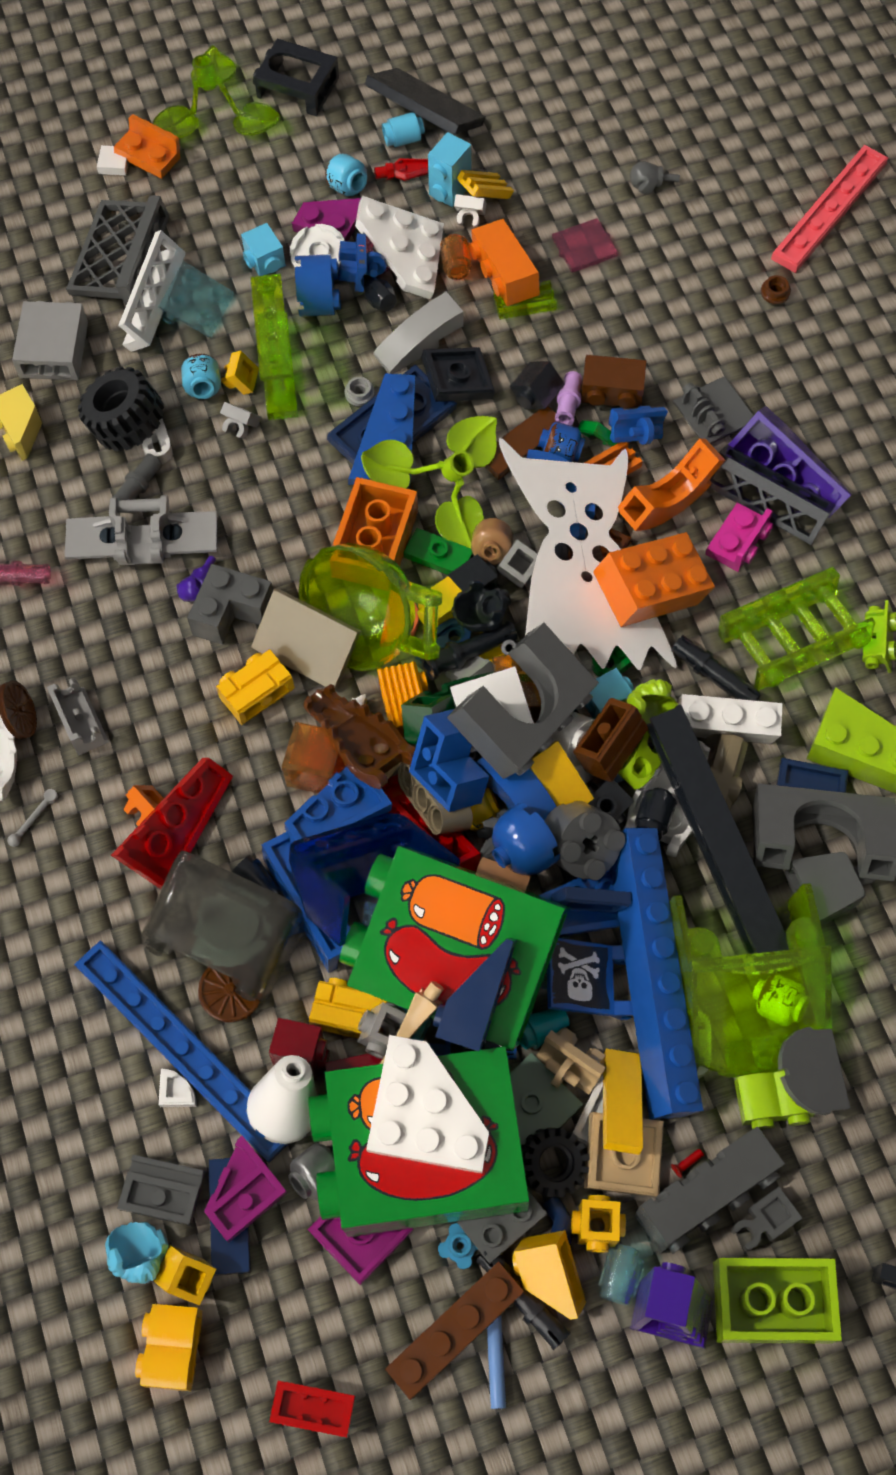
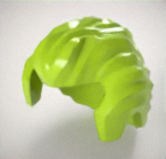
M652 679L638 685L632 693H629L626 702L638 709L642 716L641 718L644 719L646 724L651 723L649 720L651 717L672 710L679 705L671 697L672 685L662 679Z

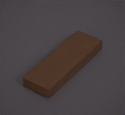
M549 406L545 409H540L504 435L502 439L522 458H527L528 449H541V447H538L542 431L543 429L549 430L551 425L556 422V413ZM499 440L497 441L493 460L485 466L497 480H500L511 471L501 451Z

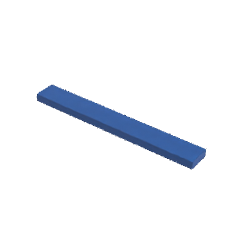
M101 940L74 964L268 1163L288 1145L272 1143L266 1140L265 1136L257 1129L256 1131L253 1129L247 1115V1102L251 1091Z

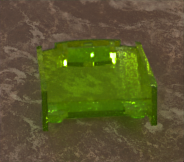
M811 883L802 884L788 900L792 920L786 931L789 950L723 957L718 938L712 931L699 927L688 928L682 896H673L669 903L696 1067L702 1066L718 1072V1075L734 1078L749 1074L783 1071L778 1070V1055L782 1043L794 1031L806 1027H811L813 1030L832 1029L831 946L825 945Z

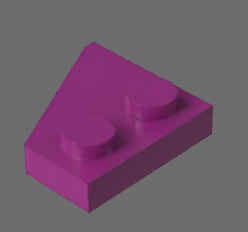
M361 198L303 202L292 222L293 231L299 232L307 226L308 228L314 227L315 224H326L333 226L342 234L345 241H349L356 228L355 224Z

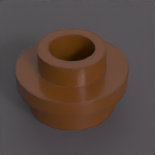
M779 275L769 277L761 287L763 299L772 304L784 303L788 300L791 293L788 280Z

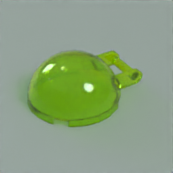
M353 543L337 544L320 549V552L314 558L307 560L300 575L299 599L361 631L347 668L358 671L380 669L396 658L401 651L426 660L439 658L440 647L436 642L438 606L442 604L441 592L409 582L406 574L395 561L371 546ZM415 602L425 605L423 639L410 635L414 627Z

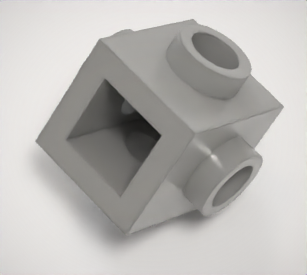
M384 1002L372 1008L371 1011L366 1010L358 1024L357 1029L361 1031L357 1042L366 1046L365 1051L370 1055L383 1059L386 1055L389 1035H397L406 1016L405 1010L395 1004ZM380 1027L384 1029L385 1036L378 1033Z

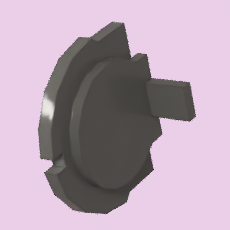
M806 1027L794 1031L782 1043L778 1055V1070L785 1071V1076L780 1077L785 1091L798 1106L813 1114L828 1115L831 1111L850 1109L832 1029L813 1030L811 1027Z

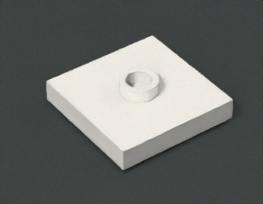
M515 666L450 687L456 707L469 694L484 686L511 716L525 723H533ZM472 746L470 752H476L477 750Z

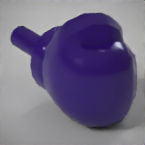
M209 556L203 567L193 570L190 576L177 584L176 588L180 599L184 602L195 601L211 564H214L216 561L215 557Z

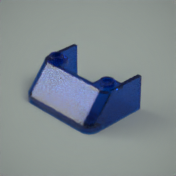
M395 813L379 815L298 839L290 844L289 863L307 918L338 946L345 945L350 897L365 893L370 870L380 853L394 858L397 847L403 846L416 849L460 866L461 859L407 817Z

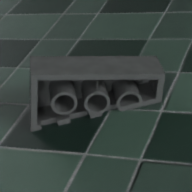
M758 1126L721 1150L713 1160L709 1159L696 1167L686 1176V1179L683 1181L677 1180L665 1188L663 1192L656 1196V1200L653 1201L650 1198L640 1205L634 1216L660 1254L668 1248L674 1254L691 1241L687 1234L697 1227L702 1232H705L721 1220L717 1214L728 1205L732 1211L736 1210L751 1199L747 1193L758 1184L764 1190L780 1178L777 1171L785 1163Z

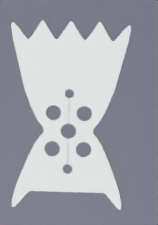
M499 438L501 451L514 478L534 512L549 529L548 535L540 546L531 577L525 635L542 623H545L573 655L579 644H582L602 669L605 668L615 646H619L637 670H641L650 647H653L671 666L676 668V660L658 618L655 617L620 627L593 573L595 568L601 563L593 557L592 550L595 546H604L609 552L620 550V547L609 536V530L617 518L618 506L622 501L628 469L626 449L621 451L611 465L522 458L505 440ZM569 482L575 484L576 492H569L566 489V484ZM553 500L559 501L565 507V515L560 518L552 516L548 512L547 504ZM590 503L598 505L603 511L602 519H590L585 513L586 505ZM573 523H580L587 528L588 537L585 540H577L571 535L570 526ZM558 543L569 545L573 551L572 559L565 561L558 558L555 554V546ZM587 571L591 573L592 581H584L581 577L582 572Z

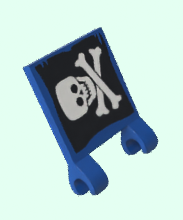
M559 938L547 969L548 1009L611 1016L619 1020L631 1019V1016L634 1015L632 1002L614 1001L613 963L626 965L623 945L611 946Z

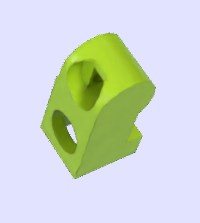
M647 731L618 773L635 790L643 787L652 778L661 764L655 748L651 750L648 746V738L650 737Z

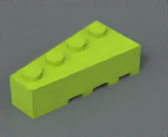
M835 687L806 759L823 766L848 770L849 776L896 794V726Z

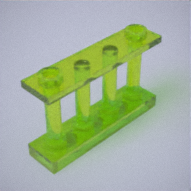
M281 274L250 277L260 380L264 381L268 420L298 417L287 312H285Z
M834 567L720 615L718 635L723 642L727 643L734 639H740L759 666L756 671L754 685L758 691L768 686L775 687L782 683L784 679L854 648L861 649L871 641L876 622L872 617L858 624L855 622L836 596L840 574ZM819 602H825L844 630L828 636L808 607ZM791 614L797 615L816 642L800 649L780 619ZM762 627H769L788 655L771 661L751 632Z

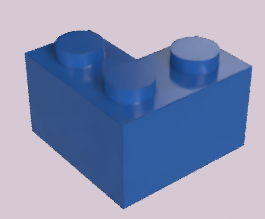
M453 710L424 716L409 772L448 812L481 804L490 777L469 756L472 748L471 743L448 720L447 717Z

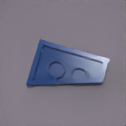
M345 767L340 773L336 772L328 780L329 784L316 796L313 795L285 822V830L301 856L391 811L392 802L383 789H376L356 778Z

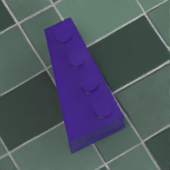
M662 1262L661 1267L654 1266L639 1282L630 1329L705 1349L713 1307L712 1299L696 1277L685 1274V1267L668 1262Z

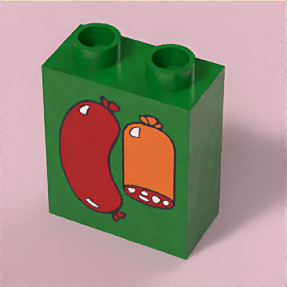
M398 846L394 858L380 853L370 870L365 886V894L378 899L369 926L356 921L353 923L340 953L339 961L353 967L347 986L409 1009L415 992H419L421 988L426 990L430 982L435 981L444 988L437 1000L446 1005L448 998L507 938L517 939L486 1038L487 1041L502 1047L506 1046L507 1049L513 1051L521 1043L570 907L410 847ZM436 1011L429 1018L434 1020Z
M506 1046L483 1049L479 1052L469 1051L437 1056L489 1131L482 1174L367 1152L366 1149L383 1064L325 1072L327 1094L311 1096L308 1099L313 1141L316 1143L332 1140L335 1170L316 1174L321 1219L340 1218L341 1229L348 1237L528 1211L529 1197Z

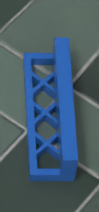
M285 832L261 844L263 861L278 887L282 890V894L324 967L330 973L338 969V959L340 958L341 949L350 926L308 855L301 856L288 833Z

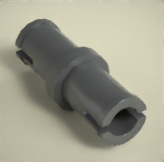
M147 453L136 469L127 473L125 482L112 498L135 500L140 493H145L149 487L148 483L156 472L161 469V461L156 456Z

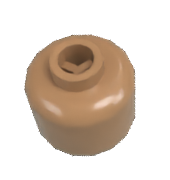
M488 518L476 525L472 535L471 550L474 556L478 554L485 562L488 561L492 565L500 564L513 545V533L506 522L497 518Z

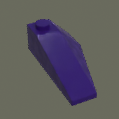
M767 406L760 409L728 444L834 503L836 506L828 518L852 495L803 441Z

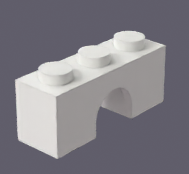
M682 694L676 701L679 705H682L696 737L707 738L712 734H733L742 737L745 742L772 744L781 737L782 703Z

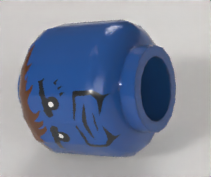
M554 422L549 430L543 429L538 447L543 448L545 452L559 455L570 462H578L585 438L581 437L579 428L561 422Z

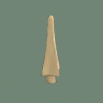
M431 981L426 990L421 988L419 992H415L396 1036L410 1039L438 1009L439 1004H443L437 1000L444 990L440 984ZM385 1056L380 1064H384Z

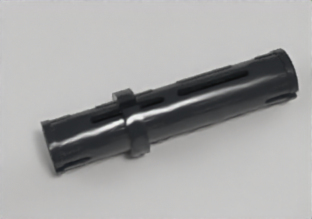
M682 635L672 647L671 652L693 667V672L697 675L701 673L735 699L758 701L762 695L760 691L718 662L713 657L714 654L709 650L704 651L685 635Z
M501 1254L490 1264L482 1255L476 1260L486 1272L500 1261L523 1287L521 1277L516 1275L514 1268ZM525 1290L526 1292L514 1302V1305L524 1315L522 1320L527 1325L532 1324L554 1351L564 1342V1339L569 1337L571 1332L549 1310L548 1304Z

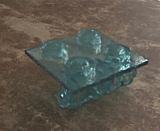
M183 261L158 308L163 310V320L166 323L174 324V322L180 320L211 339L235 292Z

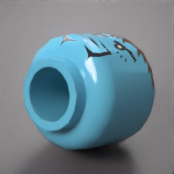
M338 154L329 161L326 167V182L330 188L344 196H354L362 191L367 183V169L361 161L348 154Z
M207 354L191 355L182 364V386L188 395L196 399H207L218 393L221 387V373L218 362L212 356Z

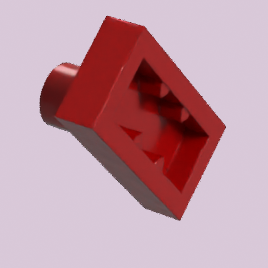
M278 1380L269 1422L348 1438L356 1396Z

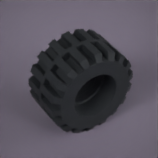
M118 367L115 371L109 370L103 376H98L95 382L89 384L86 388V393L82 394L80 399L82 403L78 405L79 417L83 424L101 445L108 450L113 449L114 451H121L123 448L129 450L134 445L139 446L142 444L143 440L153 435L154 429H158L161 424L159 420L164 415L162 411L164 403L144 375L132 367H127L126 369Z

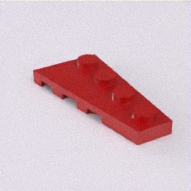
M202 758L111 856L162 891H170L233 775L212 759Z

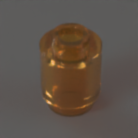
M451 234L445 237L440 243L443 270L450 279H463L469 275L472 267L468 239L458 234Z

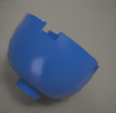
M518 803L507 810L494 826L492 843L495 849L492 850V855L502 868L508 867L511 871L520 875H537L558 862L560 854L554 856L552 850L558 845L542 817L536 811L529 815L523 810L528 805Z

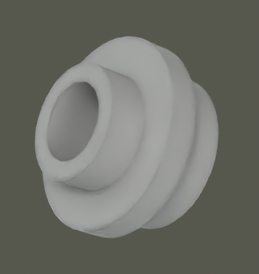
M364 377L352 378L344 390L346 400L354 406H363L375 395L374 386Z

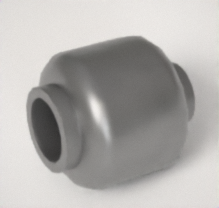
M315 1143L292 1160L290 1164L291 1173L288 1175V1179L293 1189L303 1199L309 1197L313 1200H318L316 1174L335 1170L333 1147L327 1148L323 1144Z

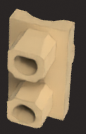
M566 1027L557 1033L551 1030L536 1056L545 1064L547 1069L556 1074L551 1084L558 1088L564 1080L574 1088L577 1086L590 1095L606 1068L603 1066L605 1054L596 1048H589L586 1054L575 1047L578 1040L576 1034Z

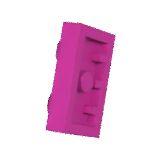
M736 503L707 547L705 555L739 572L744 562L748 564L752 562L759 548L756 546L759 539L765 541L774 525L770 522L773 511L767 508L763 515Z

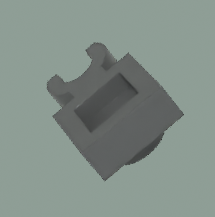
M777 1187L748 1209V1212L754 1218L752 1221L741 1220L732 1227L731 1232L735 1234L741 1229H747L751 1233V1241L743 1247L745 1251H749L759 1244L762 1233L771 1242L801 1220L802 1217L781 1188Z

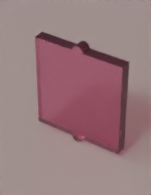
M598 218L552 234V240L559 250V257H563L571 273L617 257L618 255L610 240V234L605 232Z

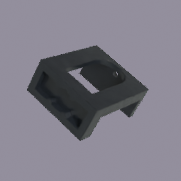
M277 38L272 48L267 50L260 68H256L253 74V84L256 88L257 98L261 99L267 88L305 100L307 114L317 117L339 79L338 59L336 56ZM283 55L320 66L312 81L309 83L277 73L284 61Z

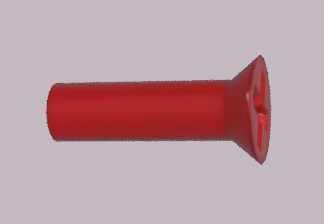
M697 1149L680 1163L671 1164V1168L679 1178H682L683 1171L701 1159L704 1154L700 1149Z

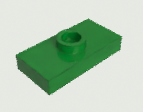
M416 528L404 550V558L446 575L474 556L471 548L448 541L443 537L420 528Z

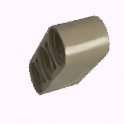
M402 762L398 767L397 773L399 785L434 835L468 831L473 822L471 807L448 812L409 772L410 765Z

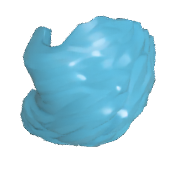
M130 1222L127 1225L115 1228L108 1235L105 1243L109 1270L115 1277H120L123 1280L126 1279L131 1283L146 1284L155 1280L160 1271V1264L169 1248L167 1238L162 1229L156 1230L154 1226L147 1222Z

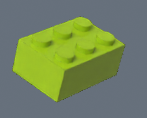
M718 1258L713 1262L717 1343L833 1344L842 1341L835 1259Z

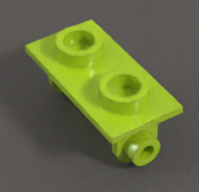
M885 600V609L879 606H871L865 613L864 635L865 637L876 636V639H864L862 661L868 669H876L879 667V664H885L888 673H891L892 660H896V641H893V633L896 631V612L892 611L889 600Z

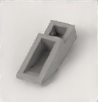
M447 291L401 323L373 352L375 358L389 374L396 373L420 359L423 350L439 348L440 339L463 327V310Z

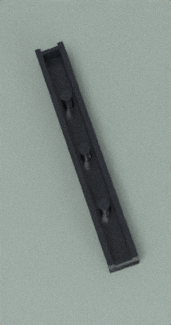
M677 705L672 710L651 717L649 719L651 723L647 724L649 737L756 974L759 975L783 964L785 966L797 961L795 952L682 705Z

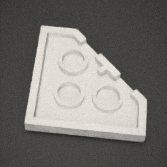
M362 196L358 206L356 228L361 234H366L374 245L373 251L384 256L386 267L389 266L397 276L396 282L403 291L431 299L435 290L444 223Z
M389 1035L366 1149L367 1152L482 1174L489 1131L426 1041Z

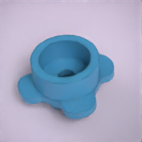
M454 1223L449 1227V1235L446 1241L438 1246L439 1255L442 1258H450L453 1262L457 1263L460 1269H468L471 1266V1258L474 1252L478 1250L458 1223ZM458 1243H463L464 1248L462 1250L457 1249Z

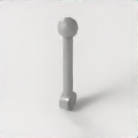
M46 790L41 804L15 834L9 835L7 842L10 846H18L23 834L49 804H53L58 800V794L55 790Z

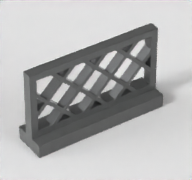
M150 195L147 202L101 200L66 288L69 295L122 299L125 305H127L155 232L160 230L164 232L169 219L168 211L161 196ZM107 211L120 212L107 221L105 220ZM137 212H143L142 217L132 222L129 217ZM126 220L127 226L117 232L113 231L112 227ZM108 230L111 235L97 243V237ZM135 232L134 238L126 244L121 242L122 238ZM117 242L120 247L106 255L103 250ZM98 253L102 255L101 259L91 265L87 264L89 258ZM126 254L125 262L114 267L112 262ZM109 265L111 270L97 278L94 273ZM90 275L94 279L85 286H78L80 281ZM115 277L118 278L115 285L116 288L103 286Z

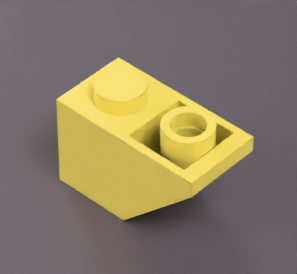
M23 384L0 394V429L3 428L6 432L2 437L9 451L13 452L16 450L23 461L30 454L42 421L33 401Z

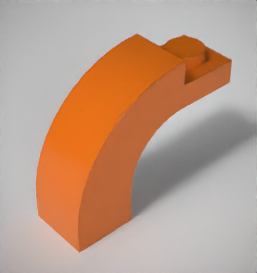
M699 439L681 462L665 477L650 485L634 486L618 506V512L635 531L657 527L678 515L695 502L712 484L710 478L726 460L707 439Z

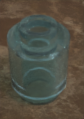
M618 1244L617 1250L609 1249L598 1284L601 1287L600 1297L624 1306L629 1305L630 1298H635L645 1264L644 1260L638 1258L640 1251L622 1244Z

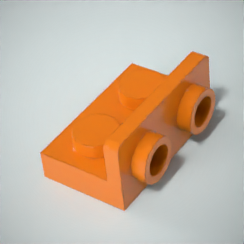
M132 114L128 118L129 131L115 144L114 153L127 158V162L162 179L180 159L179 138L173 133Z

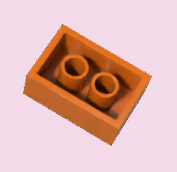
M356 477L328 556L331 576L392 590L418 513L417 491Z
M687 532L609 552L593 571L620 627L696 606L715 588Z

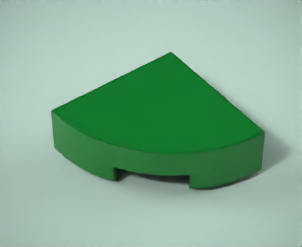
M585 420L580 422L578 428L584 436L590 438L593 435L601 440L603 445L609 447L617 444L610 440L611 431L600 422Z

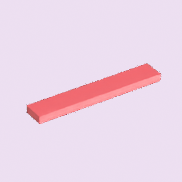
M864 145L775 249L771 260L796 273L886 166L888 157Z

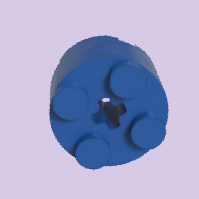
M331 254L295 256L296 263L301 264V267H295L297 302H300V306H304V309L298 310L299 317L335 315V310H341L339 289H334V280H339L337 258L332 259Z

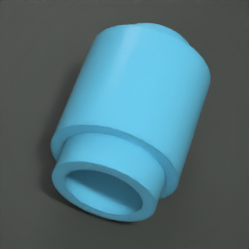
M413 112L389 118L386 123L382 124V132L387 147L394 145L396 148L421 141V134L425 133L421 116L416 117Z

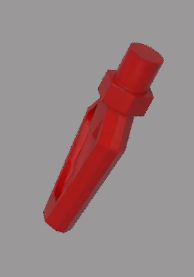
M399 158L394 163H385L384 166L374 167L375 179L386 178L391 180L398 178L407 181L428 174V159Z

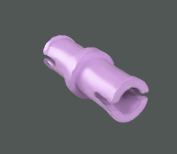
M570 371L564 376L565 385L557 395L558 409L555 414L556 422L570 426L574 423L576 408L581 403L580 389L583 383V377L578 372Z

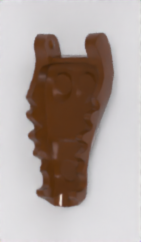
M332 684L323 689H317L314 694L307 696L305 699L304 709L321 724L334 743L346 767L359 780L373 788L381 789L388 784L386 772L400 762L411 766L415 747L408 744L393 722L386 721L380 712L371 713L367 704L360 705L356 699L348 702L345 697H341L336 693Z

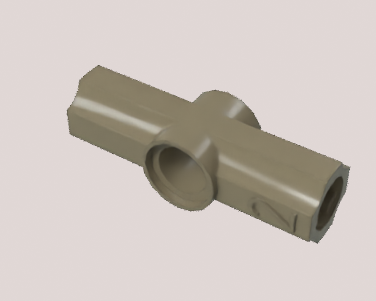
M721 734L718 737L710 768L730 810L741 790L743 779L740 777L749 743L745 742L742 737L733 734Z

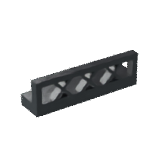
M728 444L718 453L726 461L720 467L731 473L733 483L722 485L713 479L714 474L710 478L712 484L709 488L763 515L767 508L771 510L769 501L779 499L785 502L788 514L778 516L772 513L770 522L812 545L836 505ZM752 484L758 487L761 498L752 501L744 497L741 486ZM808 515L817 520L811 534L799 528L796 517Z

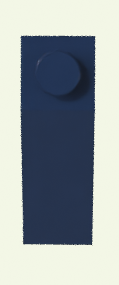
M507 938L448 998L446 1005L439 1004L433 1021V1026L438 1027L435 1037L478 1052L484 1048L517 939Z

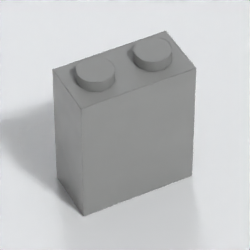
M23 301L12 358L19 378L79 380L88 320L82 303Z

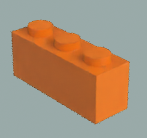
M504 219L471 229L472 242L469 243L471 256L474 260L478 259L480 262L482 273L485 278H490L492 281L493 290L497 297L501 296L505 304L510 306L540 295L539 272Z

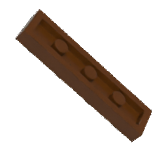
M498 1261L390 1363L385 1370L408 1399H413L526 1291L506 1267Z

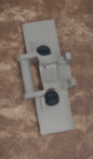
M161 495L160 498L136 500H118L117 497L110 498L109 516L66 519V560L113 557L119 565L164 563V559L171 558V554L217 552V511L170 513L168 495ZM160 511V513L151 516L150 525H128L126 518L119 516V513Z

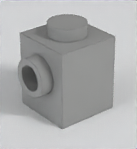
M517 539L496 570L519 588H522L526 582L531 585V577L538 554Z

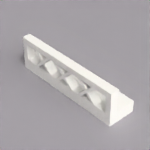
M162 230L155 232L118 325L127 333L123 346L130 352L151 345L186 254ZM161 244H162L167 250H164V251L161 252V251H160V246H161Z

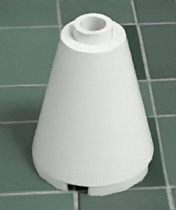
M296 1055L281 1058L253 1087L249 1094L247 1115L250 1125L272 1143L289 1144L297 1142L311 1131L308 1099L311 1096L318 1095L311 1067L304 1058Z

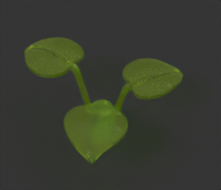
M212 45L204 54L196 56L192 61L193 99L191 109L189 110L187 107L180 105L170 106L161 111L155 117L152 124L173 133L179 139L192 134L199 126L198 118L193 116L197 112L199 87L210 91L215 89L217 85L220 87L233 112L238 115L233 120V126L240 134L247 136L261 134L275 126L280 121V115L269 105L260 102L248 103L242 110L236 107L223 84L235 75V63Z

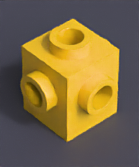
M589 1195L588 1200L582 1199L579 1204V1211L572 1210L571 1234H578L577 1244L586 1245V1251L607 1253L609 1252V1247H615L618 1244L620 1237H625L626 1214H620V1202L610 1201L609 1196ZM593 1220L601 1221L603 1231H592L590 1222Z

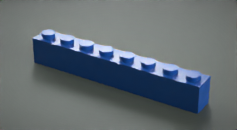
M626 828L621 831L625 836L624 847L611 867L614 891L631 892V905L618 911L648 1114L651 1120L682 1118L704 1110L657 828Z

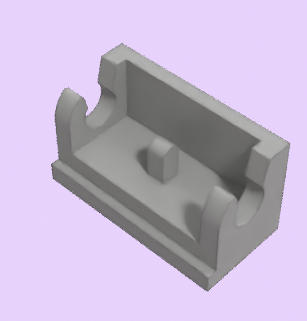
M71 678L69 679L71 686L65 690H61L57 684L50 685L47 689L69 739L79 756L107 744L109 741L85 688L80 687L78 681Z

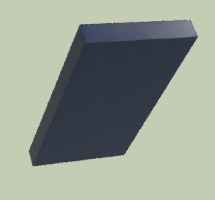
M414 365L404 373V375H415L412 444L456 410L457 407L455 401L435 402L428 377L417 365ZM377 395L327 434V440L352 464H354Z

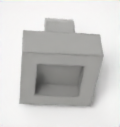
M224 402L220 412L230 417L224 421L222 430L231 433L232 427L238 424L239 431L236 437L242 439L248 435V425L257 428L262 417L227 402Z

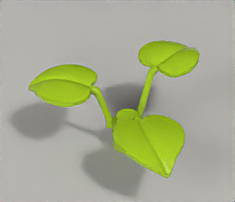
M475 416L461 420L453 425L447 434L446 442L448 448L454 453L444 461H439L436 464L412 469L413 455L410 449L400 441L384 440L362 453L363 468L370 480L402 488H408L410 484L409 474L416 475L441 469L443 476L448 481L455 482V487L451 495L452 502L442 503L436 511V528L439 534L448 541L471 548L473 531L476 525L484 520L483 511L475 498L464 496L458 500V493L461 486L464 485L463 478L470 474L473 468L485 467L493 460L497 447V418Z

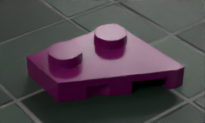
M243 1136L237 1139L235 1150L227 1167H224L218 1180L219 1184L215 1193L211 1195L204 1213L229 1243L287 1194L285 1188Z

